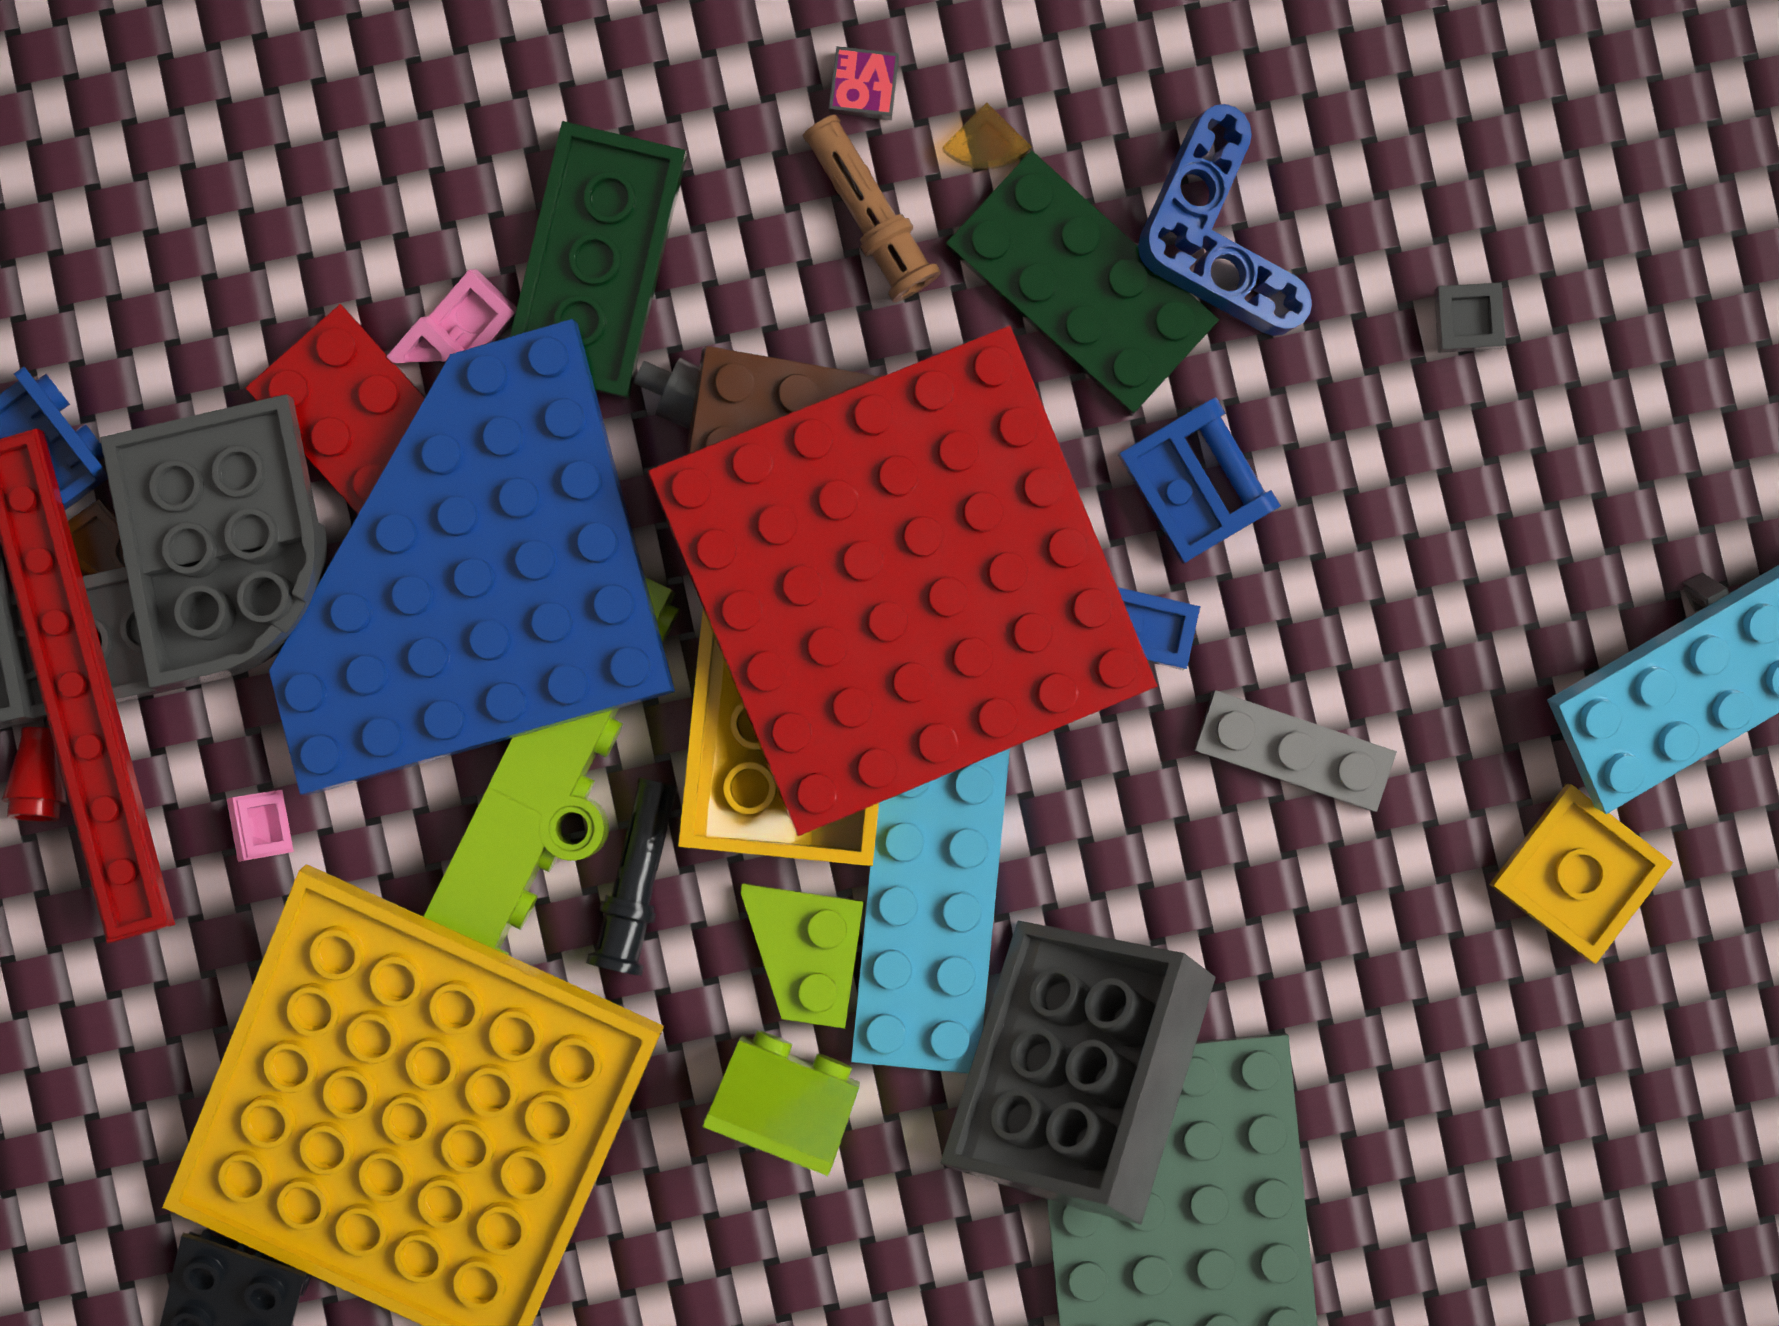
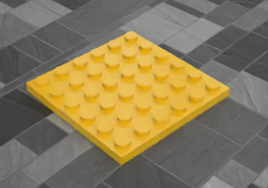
M305 864L298 871L162 1208L422 1326H532L664 1025Z

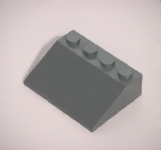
M1018 920L940 1164L1074 1208L1141 1225L1216 977L1182 952Z

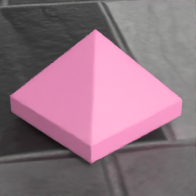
M283 790L227 798L238 862L294 852Z

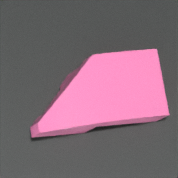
M469 269L429 316L420 317L386 357L392 363L446 362L450 354L497 341L514 322L517 307L477 269Z

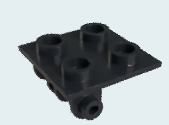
M204 1229L201 1235L191 1231L189 1234L183 1232L160 1326H293L300 1296L305 1295L312 1275L270 1257L269 1261L265 1260L266 1254L256 1251L254 1256L247 1254L248 1246L239 1243L235 1250L234 1242L213 1236L209 1230Z

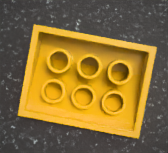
M702 610L678 847L873 866L879 803L803 835L796 836L706 614Z

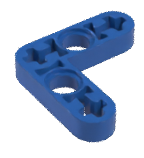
M1227 104L1214 105L1198 116L1186 133L1141 232L1138 243L1139 256L1150 271L1263 333L1272 336L1283 335L1304 323L1308 318L1312 307L1311 294L1306 284L1297 276L1212 230L1250 146L1252 137L1250 123L1240 110ZM1217 124H1221L1226 128L1224 139L1229 143L1219 149L1211 161L1202 159L1210 151L1215 140V134L1211 129ZM1193 174L1205 181L1209 189V199L1205 206H1195L1185 200L1180 187L1184 175ZM1169 232L1177 236L1175 246L1183 251L1178 252L1171 258L1164 254L1166 244L1163 240L1159 239ZM1204 248L1206 252L1195 264L1194 271L1192 272L1190 266L1197 260L1192 255ZM1215 259L1229 260L1238 270L1239 283L1234 291L1223 290L1214 283L1211 276V266ZM1259 278L1260 282L1255 286L1256 280ZM1254 287L1253 290L1259 294L1247 302L1245 296ZM1278 292H1282L1285 295L1283 305L1290 310L1281 317H1277L1274 314L1276 304L1269 299Z

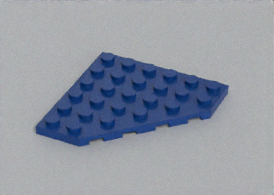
M574 319L449 355L316 587L302 619L288 636L269 669L300 795L309 796L675 692L578 323Z

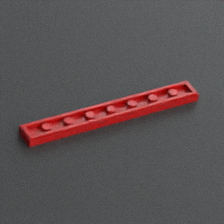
M35 428L0 439V541L107 944L175 926L44 431Z

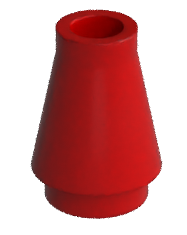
M21 728L19 747L2 797V801L8 803V818L30 822H56L60 820L61 807L68 805L65 783L50 728Z

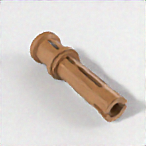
M838 116L826 117L805 131L802 135L804 140L809 143L836 192L840 195L863 233L860 239L862 252L865 257L873 256L890 284L891 288L888 291V295L893 302L904 300L936 280L941 275L937 264H929L911 235L914 227L910 219L905 218L903 214L895 215L872 177L870 170L842 128ZM839 158H841V160L843 161L844 165L846 166L847 170L849 171L859 190L863 194L864 199H862V197L860 196L859 192L857 191L856 187L854 186L844 167L840 163ZM873 213L875 214L880 224H877L876 220L873 217ZM895 251H897L898 255L900 256L901 260L906 266V270L902 265L901 261L899 260L898 256L896 255Z

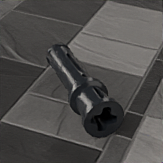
M638 778L635 801L612 896L605 895L604 901L601 900L599 910L604 914L596 951L588 954L586 963L642 976L644 966L639 962L643 941L647 925L655 922L657 914L654 913L655 906L650 905V900L678 787Z

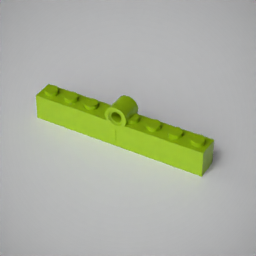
M645 577L663 643L680 610L671 605L676 593ZM619 708L511 739L423 917L509 955L508 952L500 948L511 926L519 930L523 928L536 903L538 895L529 892V889L539 869L550 872L558 858L567 861L588 858L596 854L604 846L608 838L609 820L607 814L599 803L588 798L595 781L586 777V774L596 754L606 758L614 746L623 726V723L614 719ZM572 812L583 816L588 825L587 835L580 843L568 841L562 833V822Z

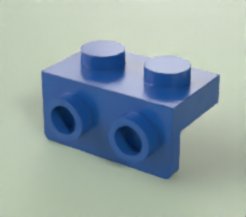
M23 366L14 373L19 381L0 394V439L35 428L44 431L64 509L66 510L108 479L106 470L99 463V461L104 459L102 444L86 424L74 431L60 411L69 406L70 403L47 374L35 381Z

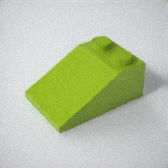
M757 1030L754 1039L741 1035L703 1127L829 1176L860 1086V1081L849 1077L852 1067L821 1054H816L813 1063L791 1055L789 1053L793 1045L792 1043L764 1031Z

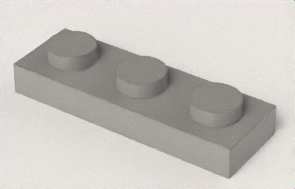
M1216 690L1212 692L1193 749L1195 752L1373 812L1378 810L1397 751Z

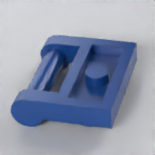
M1217 397L1188 412L1120 452L1118 455L1182 564L1281 507L1272 490L1265 492L1221 417L1226 412ZM1200 430L1244 505L1231 514L1228 512L1185 439Z

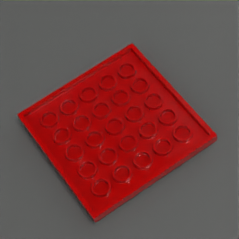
M1010 325L650 469L647 472L796 836L808 833L1158 687Z

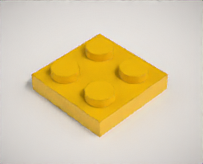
M1566 784L1489 885L1588 962L1596 964L1673 862L1610 813L1605 814L1596 809L1591 799L1572 784Z

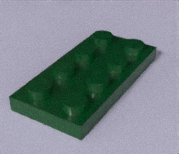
M565 121L561 123L510 337L574 319L578 323L596 392L629 400L687 158L685 149Z
M1032 150L946 243V248L1131 416L1135 414L1219 321L1214 314L1189 292L1150 271L1139 256L1138 246Z

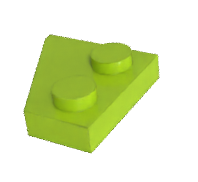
M743 883L741 896L781 1019L845 1029L864 901Z

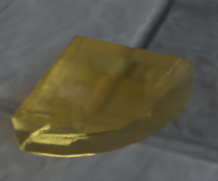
M986 102L942 147V152L954 161L971 168L996 169L1020 160L1031 151L1032 146Z

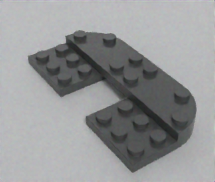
M285 394L100 437L126 567L83 576L116 703L235 676L261 665L280 652L288 636L306 612L315 589L326 572L327 564L325 526L318 522L294 399ZM0 549V729L48 718L14 592L9 593Z

